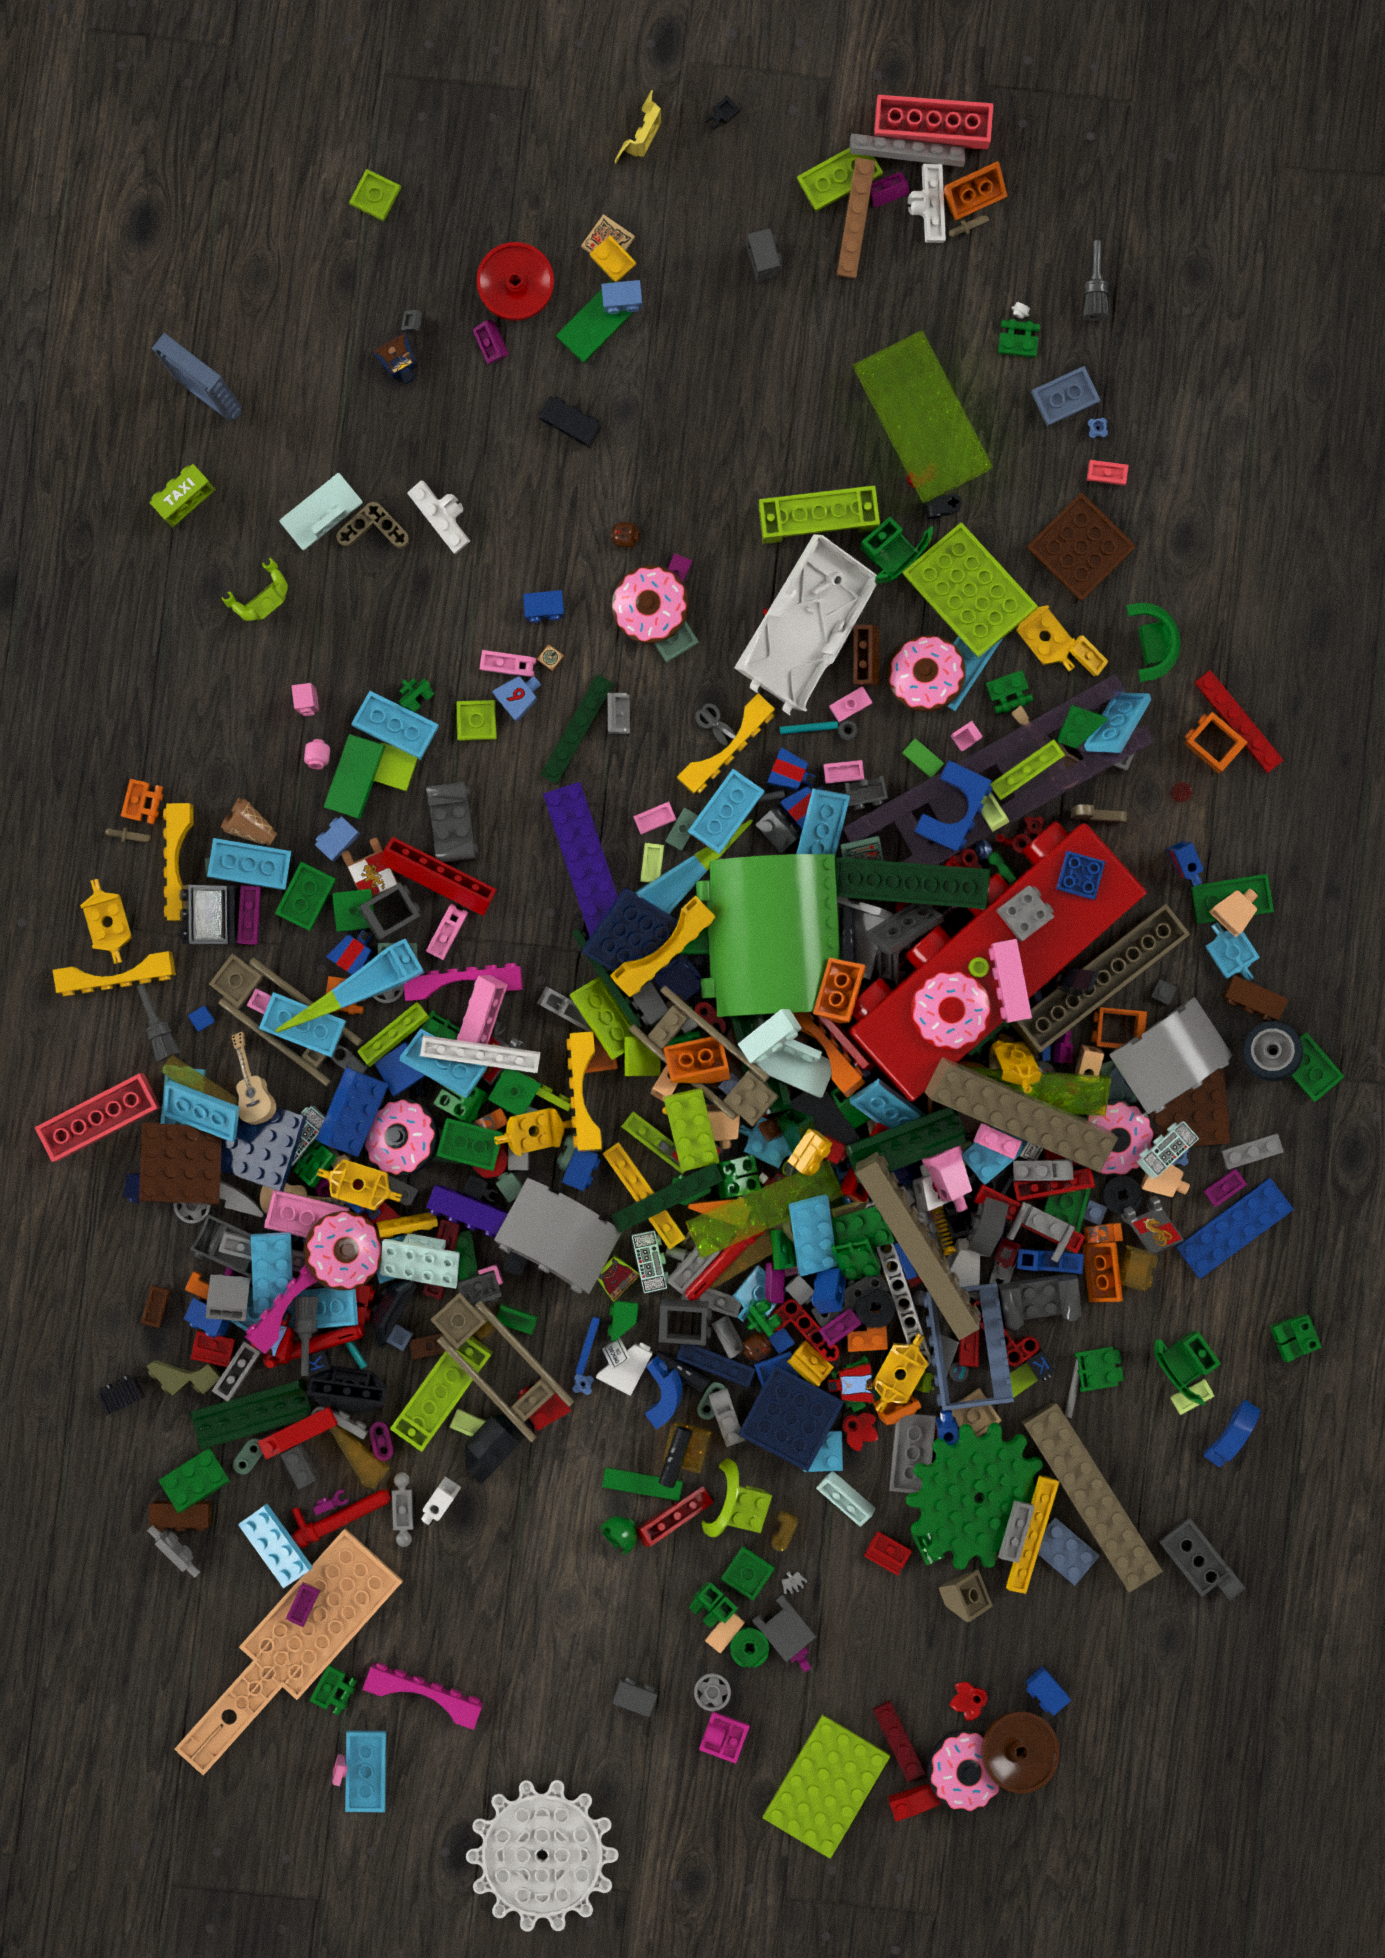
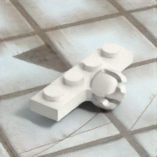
M923 164V190L912 191L909 194L908 204L911 207H908V211L911 215H921L924 218L925 242L944 243L946 235L942 164Z
M420 481L407 493L454 554H457L470 542L469 538L456 523V517L463 512V506L461 503H456L458 499L454 495L446 494L439 500L424 481Z

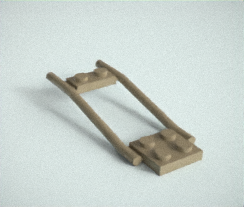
M232 953L209 983L210 986L224 996L218 1004L328 1087L332 1081L317 1070L327 1058V1055L307 1048L302 1057L272 1034L259 1029L260 1025L238 1010L262 981L264 975L300 1003L310 1006L313 1002L256 958H252L249 964H247ZM344 1026L340 1039L344 1035L356 1046H359L363 1040Z
M664 986L661 992L675 1005L669 1009L648 1036L634 1024L629 1030L667 1064L663 1047L669 1044L690 1017L750 1068L724 1101L702 1083L690 1084L696 1089L702 1088L703 1095L720 1108L730 1119L734 1120L739 1114L751 1126H755L779 1097L765 1084L770 1076L756 1063H750L740 1049L694 1012L667 986Z
M459 1293L431 1319L444 1334L437 1342L530 1442L536 1436L524 1424V1421L554 1393L568 1407L574 1403V1400L481 1300L473 1307ZM487 1321L500 1332L542 1377L511 1407L497 1395L456 1351Z

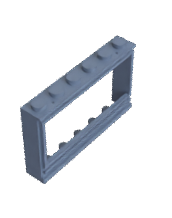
M163 333L152 349L174 379L179 383L181 382L184 387L229 422L232 419H236L241 413L240 409L242 406L222 377L167 334Z
M997 1282L961 1287L967 1291L979 1290L994 1394V1398L950 1403L937 1306L931 1294L927 1291V1296H923L924 1307L929 1309V1316H926L927 1328L931 1327L932 1335L928 1336L930 1347H934L935 1355H931L933 1367H937V1375H934L935 1387L939 1386L940 1394H937L938 1406H942L944 1411L1014 1402Z

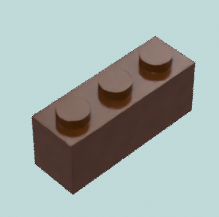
M854 625L853 684L879 686V627Z
M1235 975L1230 977L1222 995V998L1227 999V1004L1234 1007L1238 1004L1244 1007L1243 1010L1253 1015L1256 1012L1262 1015L1261 1018L1268 1022L1273 1020L1279 1021L1288 1002L1287 998Z
M152 1501L149 1504V1528L153 1525L158 1531H165L167 1528H175V1531H185L186 1528H194V1531H205L206 1528L212 1525V1501H199L181 1514L177 1513L171 1501Z

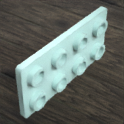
M337 473L281 518L279 522L300 548L305 550L363 502L341 474Z
M787 1040L782 1044V1049L768 1055L769 1059L762 1064L756 1063L770 1077L819 1098L823 1097L832 1075L830 1060L821 1056V1051L796 1040Z
M407 1234L403 1242L384 1239L382 1242L380 1274L456 1288L460 1253L444 1250L446 1240Z

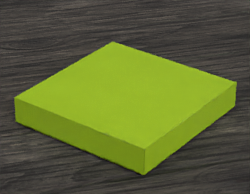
M366 169L349 204L385 221L401 189V185Z
M495 700L456 701L458 741L497 739Z
M381 743L386 747L374 781L407 792L418 758L394 746Z
M625 1037V1076H660V1058L637 1037Z

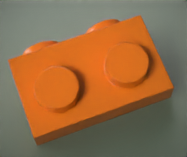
M911 1394L907 1403L890 1402L885 1407L883 1413H880V1411H877V1413L886 1425H892L906 1415H913L922 1407L919 1400ZM881 1398L873 1402L875 1408L879 1404Z

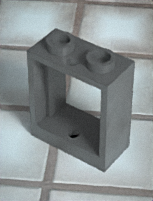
M398 883L358 907L378 941L420 916L418 913L420 908L415 901L412 902L409 898L410 892L406 885L402 886L401 883ZM397 890L412 915L384 931L369 906Z
M662 1298L660 1304L659 1342L706 1345L707 1339L711 1338V1327H708V1320L712 1319V1308H709V1301L692 1302L690 1300ZM669 1310L701 1312V1335L669 1333Z

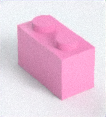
M311 683L291 685L294 709L297 712L303 714V716L315 715L314 712H319L317 689Z
M982 1123L973 1140L1012 1159L1015 1158L1022 1141Z

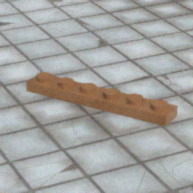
M857 157L855 159L836 276L853 279L857 276L875 161Z

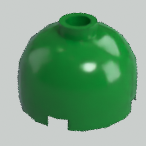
M613 1516L599 1527L600 1530H604L602 1532L603 1536L613 1547L623 1549L621 1552L623 1555H627L633 1549L638 1539L637 1532L634 1529L636 1524L629 1517L624 1519L621 1516Z

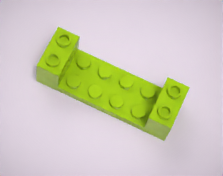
M875 486L759 499L758 504L763 544L782 542L783 537L846 529L858 528L859 533L874 531L880 525Z
M472 1336L456 1350L477 1373H479L493 1353L492 1350ZM445 1351L390 1429L422 1452L473 1380Z

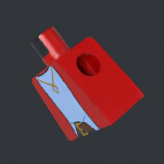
M285 1312L279 1328V1339L267 1353L289 1361L296 1332L293 1331V1327L288 1326L292 1314Z
M870 1363L839 1370V1379L828 1380L829 1392L840 1391L842 1400L874 1402Z

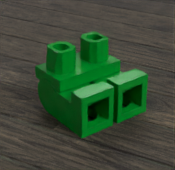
M477 1086L473 1088L467 1098L449 1088L447 1089L453 1093L444 1089L441 1090L433 1104L469 1124L476 1120L478 1110L488 1100V1093ZM445 1096H447L446 1100H445L444 1103L442 1104V1099H443Z
M754 1154L717 1163L724 1178V1181L718 1183L716 1187L720 1199L761 1192L758 1174L739 1178L741 1175L758 1172Z
M1308 1314L1297 1315L1269 1325L1275 1342L1278 1343L1277 1347L1281 1357L1285 1362L1293 1361L1301 1355L1322 1348Z
M706 1582L693 1596L694 1600L688 1607L696 1615L705 1608L709 1613L702 1621L709 1628L717 1622L726 1623L738 1610L711 1582Z

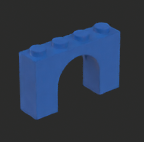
M949 760L939 780L958 788L964 793L968 801L967 813L961 821L953 824L942 823L922 814L914 833L956 853L958 849L962 850L967 841L964 837L967 831L971 833L976 823L972 820L975 814H980L984 806L981 803L983 797H988L993 787L990 786L991 780Z

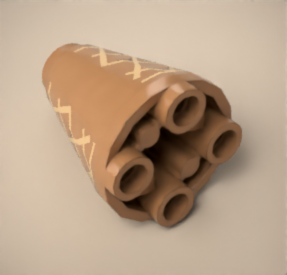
M238 798L231 810L233 814L230 815L228 813L222 822L221 827L223 831L269 846L277 835L273 831L274 828L246 799Z

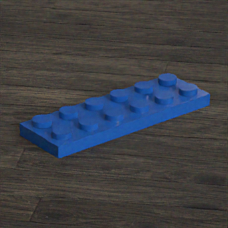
M1268 1178L1178 1244L1176 1249L1196 1276L1201 1279L1294 1209L1272 1179Z

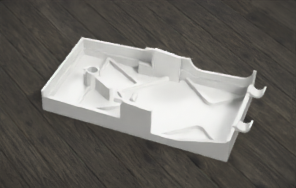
M814 534L734 668L752 680L750 684L752 690L758 693V688L761 686L783 701L785 704L782 710L787 714L791 715L790 711L792 708L806 712V703L827 666L833 664L877 585L875 577L877 575L823 535Z

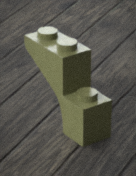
M155 1360L146 1366L149 1369V1375L155 1380L158 1379L162 1384L161 1388L172 1396L189 1381L192 1382L191 1385L195 1391L205 1394L222 1376V1373L211 1363L197 1371H188L159 1360Z

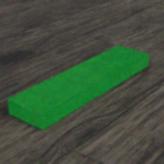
M606 1467L602 1487L679 1501L683 1480H677L675 1487L669 1488L659 1483L660 1476Z

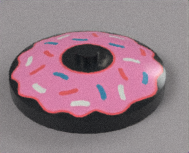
M394 1099L384 1103L379 1107L364 1142L367 1158L377 1170L386 1172L394 1177H406L421 1171L431 1161L438 1146L439 1132L436 1120L424 1105L410 1099Z
M1108 1099L1091 1107L1083 1116L1085 1120L1110 1130L1118 1137L1101 1172L1098 1173L1117 1177L1130 1174L1141 1167L1136 1162L1141 1158L1139 1154L1147 1147L1151 1149L1154 1146L1153 1141L1155 1140L1152 1121L1142 1108L1125 1099Z
M972 1730L954 1731L944 1736L934 1746L927 1764V1778L933 1794L945 1806L959 1812H974L983 1809L1001 1791V1787L995 1784L988 1776L982 1762L981 1749L985 1735Z

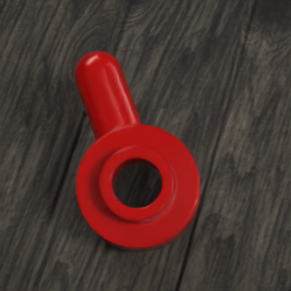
M1002 834L996 837L1000 845L1013 847L1018 854H1023L1022 850L1024 848H1020L1021 842H1026L1027 846L1032 841L1026 834H1019L1014 839L1005 838Z

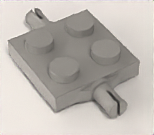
M153 1525L147 1530L155 1538V1545L182 1572L187 1570L194 1578L200 1573L191 1562L193 1559L192 1551L186 1545L182 1546L178 1542V1537L173 1532L165 1530L163 1533H160Z

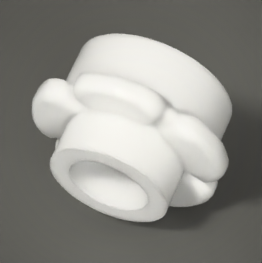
M1016 302L1014 307L1012 306L1013 315L1017 318L1023 319L1029 316L1030 308L1019 302Z

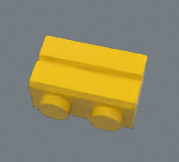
M808 1128L787 1162L801 1173L812 1176L819 1170V1164L823 1158L830 1153V1147L833 1143L820 1132Z

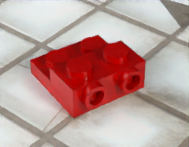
M528 1386L519 1391L520 1395L517 1399L519 1400L530 1387ZM554 1393L529 1418L538 1431L569 1413L571 1408Z

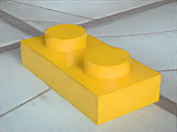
M1083 635L1079 636L1068 650L1093 676H1098L1109 662Z

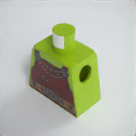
M614 1255L610 1260L606 1261L598 1281L610 1298L615 1301L637 1279L640 1273Z

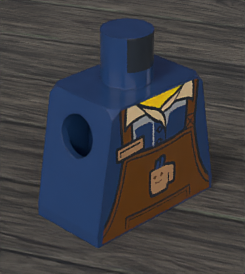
M405 332L372 350L377 360L393 379L401 376L406 384L415 380L411 370L416 368L417 364Z

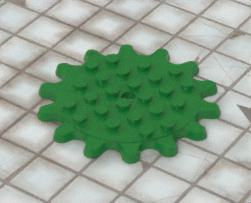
M996 1422L991 1423L986 1433L980 1437L974 1434L971 1425L963 1424L959 1428V1440L952 1445L942 1438L936 1439L932 1445L936 1453L935 1461L932 1464L918 1463L913 1469L915 1476L922 1480V1488L917 1492L908 1494L906 1497V1504L909 1507H916L921 1511L920 1519L911 1526V1533L915 1536L930 1534L932 1543L928 1548V1555L936 1559L946 1551H951L954 1556L953 1566L958 1570L965 1569L968 1561L973 1556H979L982 1565L986 1568H991L995 1565V1556L1001 1548L1014 1500L1031 1504L1036 1484L1033 1483V1477L1043 1467L1040 1457L1034 1456L1030 1459H1025L1022 1456L1023 1449L1027 1444L1024 1435L1017 1434L1012 1440L1005 1442L1001 1439V1425ZM981 1492L982 1500L975 1501V1495Z

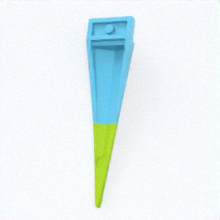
M748 820L740 825L720 855L707 846L639 889L636 894L670 914L696 884V881H699L709 870L710 861L718 860L753 820Z
M403 939L387 947L333 990L278 1027L275 1032H282L404 985L423 974L424 971L407 940Z

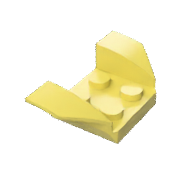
M653 90L650 91L642 107V111L646 113L644 117L645 123L642 128H638L635 134L636 141L629 139L623 143L615 159V164H617L623 151L640 157H644L661 124V108L652 102Z

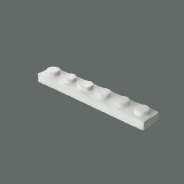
M423 1035L420 1056L537 1073L540 1052Z

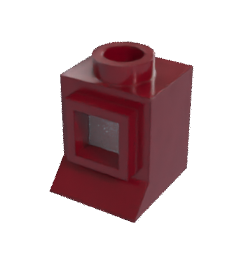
M1002 1237L994 1260L998 1261L996 1265L1008 1269V1266L1014 1267L1022 1245Z

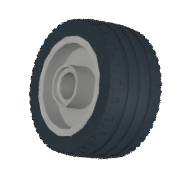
M1275 1021L1265 1022L1253 1028L1247 1035L1243 1045V1056L1247 1067L1255 1076L1266 1081H1281L1292 1076L1300 1067L1303 1059V1045L1297 1032L1290 1026ZM1271 1049L1277 1050L1276 1055H1270L1269 1052Z

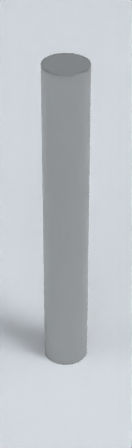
M1077 1358L1064 1414L1065 1417L1072 1418L1080 1381V1374H1077V1370H1079Z

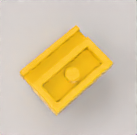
M611 235L590 253V257L614 282H619L636 266V262Z
M806 1340L802 1342L787 1361L805 1380L816 1387H819L820 1383L834 1368Z

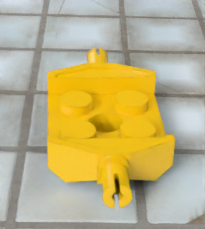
M1048 605L1038 607L1037 610L1018 625L1016 631L1043 665L1062 662L1069 672L1075 667L1068 658V650L1075 642V639L1069 636L1051 613ZM1043 631L1048 632L1050 635L1049 641H1042L1039 637L1040 633Z
M99 879L90 881L94 891L93 895L80 906L84 910L93 942L92 947L94 949L110 951L114 964L122 962L119 953L120 948L132 939L120 895L104 892L101 890ZM110 916L113 924L110 927H105L103 920L105 917Z
M1001 1034L999 1036L1000 1040L992 1044L989 1052L990 1054L994 1053L1003 1070L1001 1079L1021 1085L1025 1093H1030L1032 1091L1030 1084L1039 1082L1042 1074L1031 1050L1024 1041L1013 1042L1008 1039L1007 1034Z
M554 1108L511 1116L507 1122L505 1135L494 1137V1140H496L495 1144L508 1143L512 1152L517 1156L552 1146L560 1147L564 1130L573 1127L572 1119L562 1121ZM531 1126H535L536 1131L530 1136L529 1129Z
M345 1159L333 1171L318 1169L317 1176L329 1180L330 1194L333 1198L374 1211L388 1198L398 1202L401 1201L402 1194L390 1190L388 1173ZM357 1179H362L364 1182L361 1190H355L353 1187V1183Z
M917 1333L911 1344L893 1343L888 1356L872 1381V1385L881 1396V1400L875 1408L880 1413H883L885 1407L890 1402L907 1403L928 1366V1361L919 1350V1346L925 1338L920 1333ZM898 1369H903L906 1372V1376L903 1379H897L895 1372Z

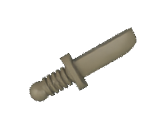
M980 216L967 223L963 220L960 226L953 228L948 234L950 237L957 236L963 232L967 235L970 233L969 230L990 220L987 216Z
M123 827V831L110 828L105 831L107 836L122 838L121 842H125V839L148 842L151 839V835L128 832L125 827Z

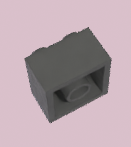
M770 228L750 233L747 236V249L757 283L778 278L780 270H782L781 264H783L781 253H777V238L775 234L771 233Z
M989 1197L985 1198L983 1204L979 1203L976 1211L977 1216L973 1215L970 1222L972 1230H969L966 1239L969 1241L968 1250L987 1257L991 1256L1003 1233L1008 1204Z

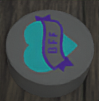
M958 1361L952 1363L949 1369L950 1377L958 1382L964 1381L969 1374L968 1367L958 1366Z

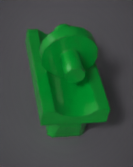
M414 678L409 682L403 679L401 682L405 686L400 692L403 695L408 690L409 692L398 702L404 708L407 707L410 711L415 712L421 706L415 700L419 694L425 700L434 695L429 686L430 683L425 678L417 685H415L417 681Z
M766 1298L758 1302L754 1299L750 1302L751 1306L748 1308L751 1313L747 1315L750 1321L747 1327L748 1329L755 1328L757 1332L763 1329L768 1337L774 1334V1330L781 1324L782 1320L776 1313L770 1317L765 1314V1312L771 1309V1305Z
M912 1534L927 1566L944 1558L943 1554L936 1559L928 1555V1548L932 1543L930 1534L922 1536Z

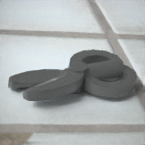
M711 703L705 704L701 710L696 712V722L705 729L712 727L717 740L722 745L727 746L728 742L724 734L734 739L736 737L735 733L727 724L719 721L721 715L715 705ZM708 708L716 712V718L707 710ZM700 714L709 722V724H704L700 720Z

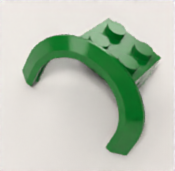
M890 516L861 542L860 549L882 571L875 577V583L882 584L893 581L914 563L929 545L933 526L924 532L923 538L916 548L902 535L903 529Z
M1150 603L1126 605L1128 617L1150 615L1159 619L1157 623L1141 625L1139 628L1145 666H1157L1138 670L1140 682L1158 679L1169 672L1177 661L1180 651V635L1177 625L1172 617L1157 605Z
M1190 1331L1169 1348L1165 1346L1161 1339H1155L1154 1354L1166 1376L1189 1401L1205 1406L1206 1403L1201 1396L1193 1393L1186 1387L1198 1376H1206L1221 1365L1198 1331Z

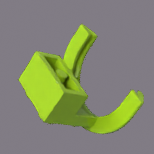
M726 1458L719 1465V1468L725 1472L727 1477L726 1500L716 1521L710 1523L702 1520L703 1531L710 1537H717L729 1525L761 1533L772 1495L764 1489L748 1485L746 1487L739 1486L738 1467L733 1460Z

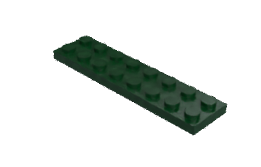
M836 857L837 897L986 909L988 907L991 869Z

